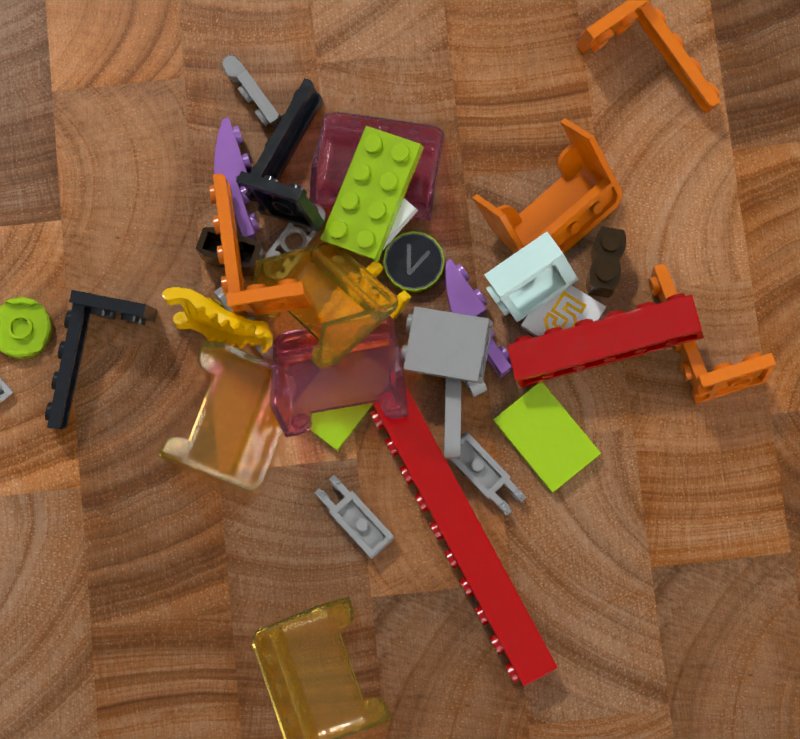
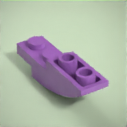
M228 117L222 120L215 147L214 174H223L231 185L235 218L237 219L242 236L257 241L254 232L259 231L260 228L255 214H248L245 204L251 201L245 195L247 189L236 182L241 171L250 172L252 166L248 154L241 155L238 145L244 142L238 125L232 127Z
M452 259L446 261L445 287L449 311L484 317L486 314L485 305L487 304L485 297L479 289L473 291L467 282L470 277L460 263L455 265ZM492 330L487 361L501 379L511 372V360L504 346L498 347L492 339L495 336Z

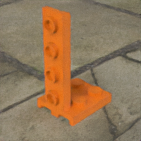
M627 0L588 27L576 45L583 55L590 50L596 53L609 43L608 39L615 32L618 36L622 35L633 26L632 23L636 20L702 112L707 113L721 102L717 87L712 82H707L701 73L702 69L698 61L694 57H689L683 48L684 43L677 33L671 32L666 25L664 14L659 8L653 7L650 3L651 0Z
M213 174L214 185L209 186V193L212 204L217 205L218 215L213 216V223L216 234L221 235L222 245L217 246V254L220 265L224 264L226 276H221L223 294L226 295L227 306L231 307L234 314L237 313V315L244 318L312 307L308 290L302 281L297 282V279H284L279 281L278 285L266 287L265 284H252L247 286V290H245L231 185L223 174Z
M664 264L653 266L651 278H648L650 290L653 296L658 295L660 303L666 302L667 298L677 294L667 266ZM696 341L672 347L674 352L679 351L683 362L680 363L681 372L685 381L690 380L693 388L691 394L695 405L766 383L776 366L772 353L762 355L761 352H757L744 357L743 362L734 365L731 362L716 365L713 367V371L707 373Z

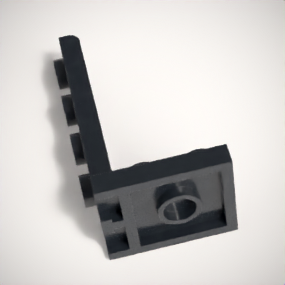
M304 78L299 89L295 91L285 114L281 116L272 137L266 142L264 151L257 163L252 167L250 173L241 171L236 182L238 185L248 188L245 195L250 201H257L259 203L257 208L259 213L319 232L325 221L318 213L317 206L307 197L306 190L296 184L288 186L279 182L281 175L323 102L321 95L314 88L313 82Z
M71 290L69 302L72 303V309L67 311L64 320V327L67 329L65 341H61L58 349V359H61L59 372L55 371L51 383L52 390H55L53 401L48 403L45 411V420L48 421V428L65 429L68 426L90 315L94 314L98 317L115 320L117 314L121 315V320L145 326L146 320L155 322L157 309L142 303Z

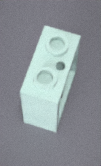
M545 232L484 274L491 284L486 288L503 314L506 316L511 313L516 322H519L578 281L565 255L548 232Z

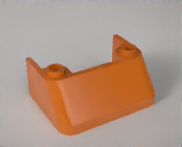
M566 118L560 121L571 144L562 151L558 158V169L562 177L518 214L516 209L510 205H501L496 208L478 194L472 197L491 230L513 254L545 232L550 234L560 250L565 254L613 212L621 202L622 190L594 135Z

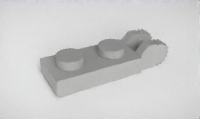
M233 55L225 56L222 67L234 84H242L237 89L247 103L253 100L259 107L255 114L263 125L271 124L275 130L281 118L239 59Z
M466 432L461 437L460 459H448L487 500L490 499L504 515L508 516L512 512L510 506L495 492L504 485L511 496L520 503L526 499V496L510 480V475Z
M333 475L329 479L331 485L344 496L337 505L330 500V497L324 490L319 488L314 493L330 510L329 513L363 551L373 559L395 537L353 491L350 492Z

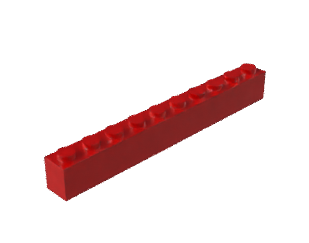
M406 385L373 401L374 411L370 413L371 418L378 430L381 428L385 429L389 437L384 440L392 457L396 455L400 457L404 466L400 467L399 470L407 485L412 482L415 485L419 494L415 495L414 498L422 513L428 510L433 522L429 526L437 541L443 538L449 550L445 551L444 554L452 569L458 567L464 578L460 579L459 582L467 597L473 595L479 606L474 610L482 625L489 624L494 635L489 638L498 655L504 652L510 664L506 665L505 668L513 683L519 681L521 686H526L557 669L555 661Z

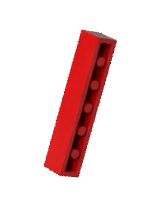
M684 293L668 297L666 302L654 304V302L642 303L636 306V310L626 313L622 310L610 312L605 315L604 319L597 321L584 319L574 324L575 327L563 330L561 327L546 330L544 335L532 338V336H522L515 339L513 344L507 345L515 381L521 388L703 339L704 336L693 295L686 296Z

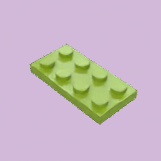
M366 126L320 240L378 262L424 147L420 143Z

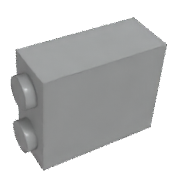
M414 306V312L408 315L406 332L410 333L408 345L404 344L401 351L400 361L404 363L403 369L414 373L482 384L493 321L489 318Z

